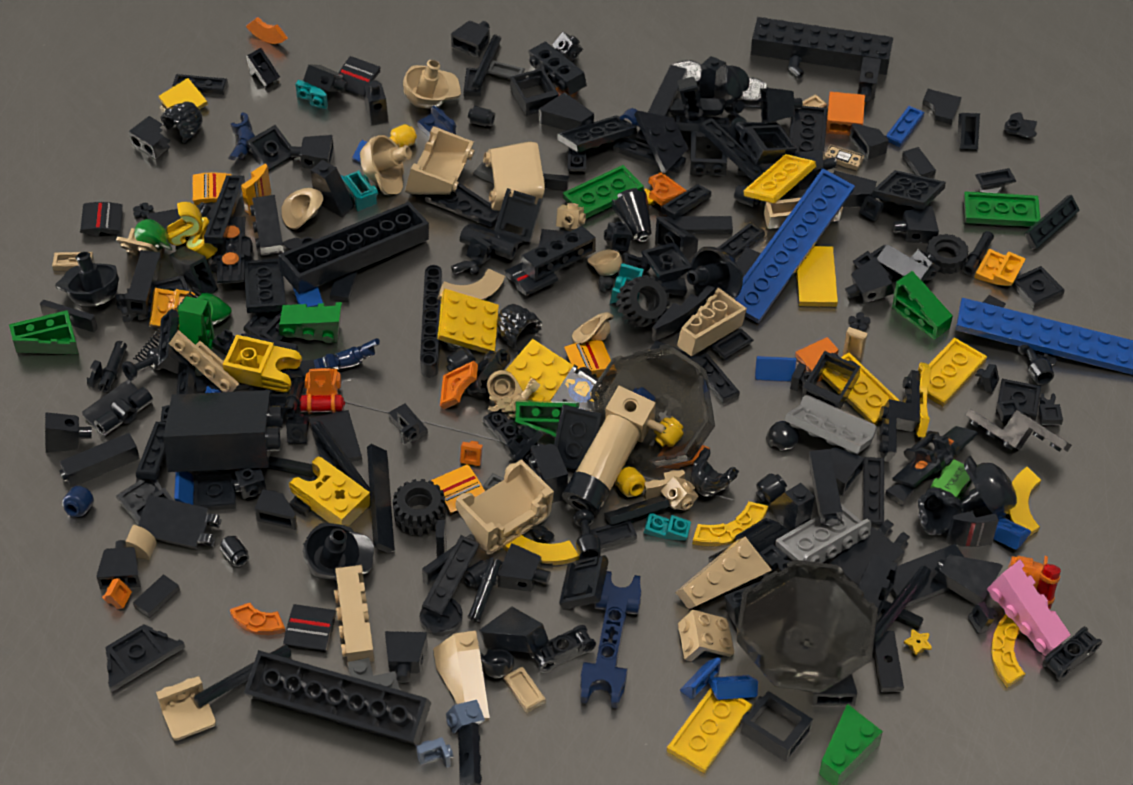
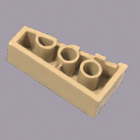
M718 288L715 294L707 299L706 304L698 309L697 314L693 315L681 328L677 346L690 356H693L741 327L747 308Z
M743 537L734 542L675 593L686 607L690 609L771 571V568L749 540Z
M362 565L336 568L338 590H334L336 603L340 602L341 606L336 608L338 621L342 620L343 625L339 626L340 639L345 638V644H341L342 656L347 657L348 662L369 658L370 662H374Z

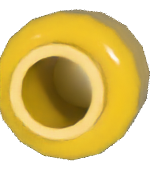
M407 124L392 129L391 137H389L399 148L404 147V145L411 147L417 139L414 128L412 126L409 127Z
M665 417L660 421V424L664 425L665 429L662 433L654 430L656 435L654 440L662 447L665 445L673 447L683 437L684 432L682 429L684 427L674 417Z
M626 467L619 473L615 484L625 496L635 497L643 492L646 481L637 469Z

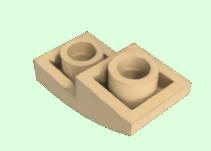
M684 470L665 472L663 480L645 482V500L660 495L664 496L661 492L664 486L673 476L684 479Z

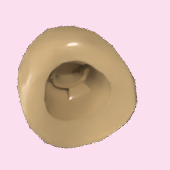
M303 188L293 192L285 199L281 213L287 228L298 229L318 213V209L323 202V195L320 191L313 188Z
M605 312L584 322L573 332V342L579 344L588 340H605L610 334L609 320H612L614 315Z

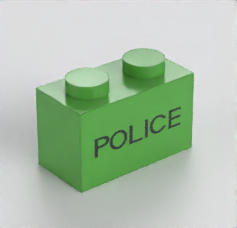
M954 459L950 465H946L943 468L941 477L939 479L935 478L931 488H941L949 491L960 500L973 482L965 471L964 464Z

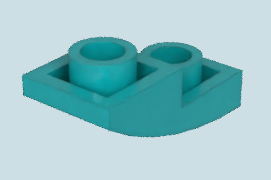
M297 80L295 86L298 98L310 100L311 106L323 109L328 108L327 94L323 90L302 80Z
M649 513L643 533L663 539L687 540L691 521L674 515L667 519Z

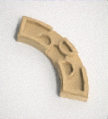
M487 269L483 278L473 284L455 285L444 281L437 299L441 301L442 292L444 289L485 300L499 289L505 276Z

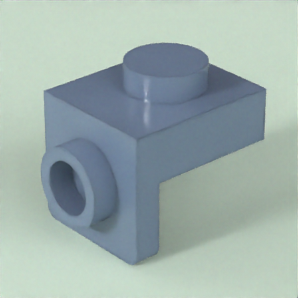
M477 699L453 705L446 713V721L448 726L451 727L453 734L458 733V731L471 722L481 724L485 720Z
M443 737L433 741L427 740L417 746V757L420 765L443 758L446 768L451 767L450 758L453 757V752L450 745L445 744Z

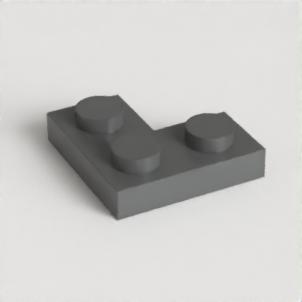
M369 658L347 662L350 676L399 690L395 671L373 676Z

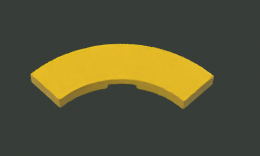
M920 362L918 367L920 379V423L915 428L918 437L924 438L930 421L927 412V390L931 368L927 363Z
M1026 467L1012 482L1017 495V504L1009 510L1010 521L1029 529L1031 534L1028 537L1039 531L1040 526L1031 515L1029 496L1040 485L1041 479Z
M748 501L742 513L728 524H698L692 544L699 546H722L736 542L735 536L765 518L768 506Z
M521 535L502 547L508 552L511 543L541 556L542 563L562 565L579 560V554L570 540L555 544H545L532 541Z
M1005 614L994 632L991 655L999 678L1008 688L1023 679L1025 672L1019 666L1014 652V643L1021 631L1013 619Z

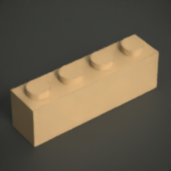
M801 198L778 200L776 203L766 202L764 216L767 229L780 228ZM841 207L832 221H840L843 207Z

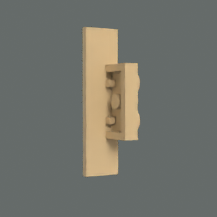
M178 331L169 342L176 351L223 392H233L239 385L233 377L223 370L224 361L201 341L195 345Z

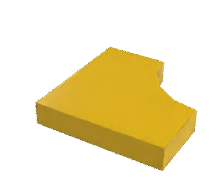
M188 78L159 95L160 101L167 109L172 108L175 104L186 101L194 103L199 110L208 105L207 100Z

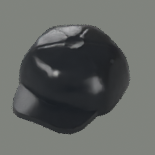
M706 246L700 248L691 262L692 270L687 273L688 283L693 285L698 295L709 285L715 288V291L720 288L735 299L740 294L743 284V274L737 266L735 258L729 252L716 247Z
M81 252L75 257L79 266L70 268L55 286L58 290L67 292L71 300L76 304L96 307L116 296L119 282L117 268L112 264L93 263L89 252Z
M971 455L967 457L964 461L965 471L975 488L968 492V496L960 500L964 513L970 512L975 508L981 509L987 506L993 514L996 513L998 518L1005 517L1009 514V510L1017 504L1016 491L1010 478L1000 467L993 463L977 465Z
M333 523L318 524L306 537L305 543H303L305 563L311 573L317 578L337 581L336 568L362 565L363 574L369 572L372 568L374 555L372 540L366 535L354 532L348 526Z

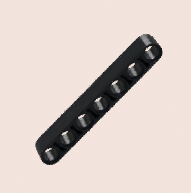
M438 265L428 266L425 269L420 365L422 375L428 378L436 376L439 371L440 340L437 338L441 301L437 298L443 284L442 269Z

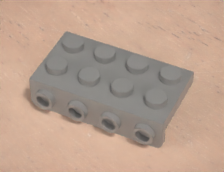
M805 395L802 398L801 404L788 412L784 420L796 429L802 428L808 431L809 435L814 437L820 436L826 439L827 443L844 447L845 451L853 454H858L872 443L877 429L875 424L810 395Z
M841 504L842 523L834 526H821L819 516L776 539V547L798 566L803 565L809 571L812 568L818 567L824 561L835 557L843 550L849 549L860 540L866 539L871 533V521L868 519L861 521Z

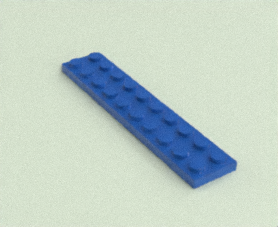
M825 169L820 171L743 277L741 292L735 300L747 308L745 314L747 318L759 324L851 195L855 185Z
M966 298L961 299L955 329L957 331L1016 346L1028 345L1036 351L1133 375V340Z

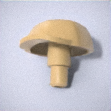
M429 60L427 61V66L416 65L409 68L404 76L403 92L408 100L418 108L431 109L433 105L438 108L445 100L460 97L461 90L458 78L450 72L441 71V65L438 61Z
M385 135L374 136L360 151L362 170L372 182L379 185L382 193L386 195L399 194L403 188V161L412 158V151L407 145L399 148L392 139Z

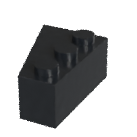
M275 195L252 198L253 205H250L251 216L256 218V221L252 222L254 233H258L259 237L255 239L257 250H261V256L284 253Z

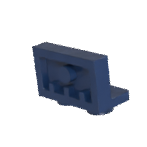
M435 105L431 106L430 115L417 121V126L429 137L433 126L456 135V123L454 120L446 116Z

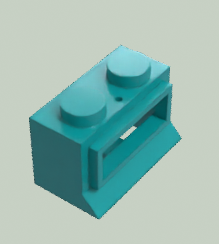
M356 171L346 176L340 175L351 199H355L357 212L377 204V188L374 185H370L369 178L365 174L362 175L360 171ZM357 185H360L365 192L361 193Z
M622 263L609 304L618 301L617 294L620 293V288L624 286L626 281L629 282L639 276L642 277L644 269Z

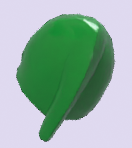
M146 219L136 225L134 231L136 241L150 243L158 251L163 248L170 251L173 250L167 243L168 234L166 229L157 221Z
M202 293L198 296V299L209 301L213 325L219 324L231 314V307L215 295Z

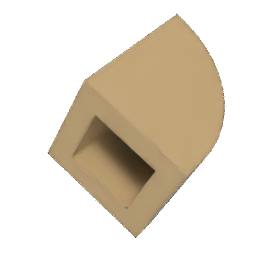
M133 525L126 539L127 547L135 548L137 558L150 560L157 544L156 539L146 529Z

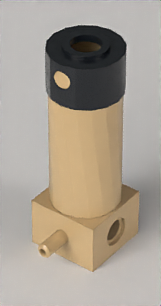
M618 386L606 407V419L562 493V497L567 504L578 511L587 509L592 511L594 516L598 515L637 441L642 443L650 428L660 433L664 431L665 426L654 421L656 402Z

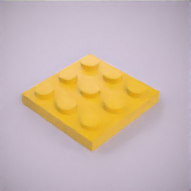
M444 289L441 298L437 339L482 353L495 351L499 305Z
M532 339L507 367L506 371L516 378L523 391L532 378L540 384V387L527 400L551 401L573 365Z

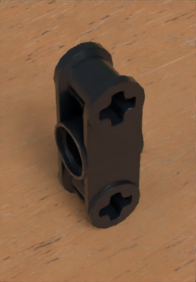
M499 349L497 352H486L485 356L478 363L477 380L465 389L469 395H476L478 392L482 394L488 393V378L494 372L506 368L511 358L509 352L506 349Z
M585 625L576 626L572 630L549 640L535 652L530 653L531 657L535 658L538 662L540 672H548L565 662H569L582 654L592 651L596 646V642L588 635L587 627Z
M1084 626L1056 651L1051 652L1045 658L1042 665L1053 671L1057 675L1056 678L1058 680H1062L1089 655L1095 653L1101 646L1102 640L1096 639L1088 632V628Z

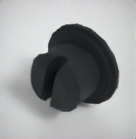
M600 276L598 279L601 291L606 292V289L613 288L614 282L611 277L604 278Z

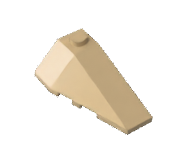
M476 631L455 633L433 649L436 670L442 676L448 691L451 692L456 700V704L477 699L485 719L484 721L490 720Z

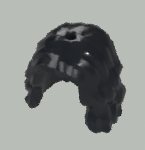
M189 101L175 104L172 108L166 109L160 117L163 126L167 129L173 128L176 124L180 130L183 143H186L187 139H191L193 135H196L203 122L201 111L194 103Z
M507 305L498 313L497 328L501 333L502 339L507 341L513 350L517 348V337L525 327L530 329L532 333H538L542 330V321L539 320L536 314L520 305Z
M706 447L699 453V457L692 465L690 483L695 487L694 491L704 497H710L728 488L729 484L738 476L739 470L735 467H730L724 474L718 473L707 462L711 451Z
M929 488L918 500L920 524L924 527L923 530L931 535L948 533L952 516L964 513L960 500L951 492L941 488Z

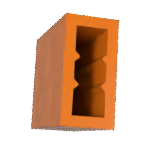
M829 92L826 133L850 136L852 124L863 125L865 95Z

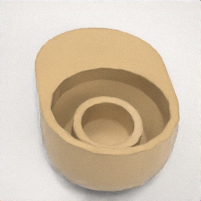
M614 250L600 251L587 260L588 264L594 266L601 276L614 275L620 270L622 264L620 253Z
M506 370L494 372L487 380V389L490 396L493 395L502 399V396L514 397L518 394L521 395L523 392L516 378Z

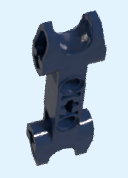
M607 571L601 601L595 604L596 609L606 610L596 663L583 662L581 671V703L587 704L590 695L594 691L604 690L611 696V708H617L625 691L628 672L627 668L617 667L626 614H639L641 576L635 575L629 586L620 588L612 583V572Z

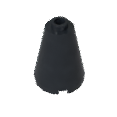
M632 188L617 195L618 199L615 201L613 199L611 202L614 212L623 223L627 224L635 240L640 242L648 240L652 231L648 198L645 190L638 191L637 188Z

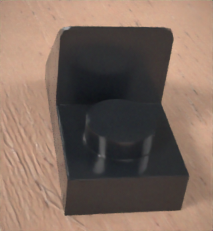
M262 48L246 56L250 75L256 74L264 87L280 78V75Z

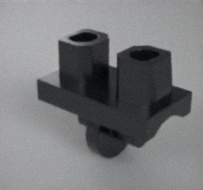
M524 424L518 430V433L524 439L518 443L512 438L505 444L506 449L510 453L508 456L512 460L520 461L524 458L528 461L532 456L531 446L538 445L537 441L543 436L539 430L532 429Z

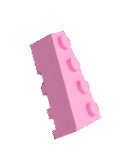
M1019 560L1003 572L987 588V591L992 599L997 601L1004 609L1006 615L1012 618L1019 626L1020 631L1032 641L1036 650L1046 656L1071 634L1057 613L1049 610L1047 598L1044 594L1040 595L1033 586L1036 582L1031 575L1027 577L1022 569L1024 564Z

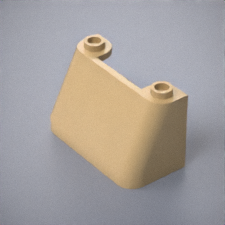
M433 126L430 131L429 142H426L425 149L418 163H414L411 167L405 192L411 195L451 194L452 191L455 192L459 184L457 180L467 160H471L475 150L472 147L474 142Z
M529 141L492 148L484 153L483 162L486 163V167H492L494 189L489 193V202H491L492 210L500 211L507 188L511 189L510 197L513 196L514 190L535 196V204L537 205L538 199L543 197L545 189L538 143Z
M521 459L506 468L503 481L475 498L471 493L461 494L456 499L455 506L481 548L487 554H492L532 529L533 526L543 522L550 515L554 491Z

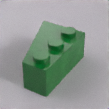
M913 271L896 282L892 308L934 340L950 329L953 315Z
M186 296L183 303H180L178 307L179 331L195 345L201 341L211 350L215 333L209 301Z
M336 302V306H325L324 303H318V307H307V304L283 305L279 335L288 338L297 337L305 340L337 343L342 302Z
M68 310L9 324L16 353L79 354Z
M516 401L515 422L528 425L533 429L556 437L563 404L580 408V402Z
M847 704L821 761L819 775L832 785H840L880 745L883 731Z

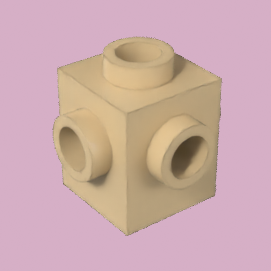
M568 203L557 208L556 226L572 231L584 225L586 220L584 207H578V204Z
M675 476L661 490L662 494L668 499L670 507L674 510L686 511L693 506L694 501L699 497L694 491L695 487L689 481Z

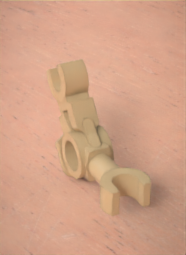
M532 378L521 395L518 394L514 397L502 396V399L493 395L489 396V399L496 400L497 404L494 407H488V409L493 412L502 409V412L513 411L514 414L509 413V416L515 418L516 401L527 400L540 387V384Z

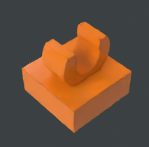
M470 441V443L462 442L460 463L480 466L483 445L477 441Z
M119 578L113 579L102 599L108 604H112L116 609H123L132 591Z

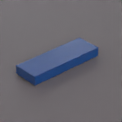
M908 106L886 136L889 143L901 148L922 120L925 112Z

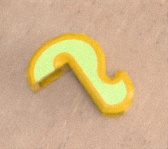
M190 202L177 203L178 214L181 219L167 226L168 242L170 244L182 245L186 243V237L194 236L202 230V214L196 205Z
M202 217V230L188 238L186 247L209 259L215 255L218 249L211 243H204V235L210 220L207 217Z

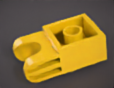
M236 335L223 362V370L239 383L287 392L291 388V380L289 375L280 371L283 369H297L302 362V356L295 350L274 346L272 342Z
M318 456L312 461L313 472L318 478L314 481H305L296 477L289 482V488L296 497L310 506L313 512L328 523L349 527L370 506V492Z

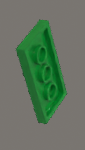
M621 165L563 192V199L567 203L578 204V207H584V213L586 218L612 207L611 202L613 199L614 201L618 199L617 195L632 188L642 191V189L644 190V185L624 165Z
M964 192L965 223L1032 227L1041 219L1038 196Z

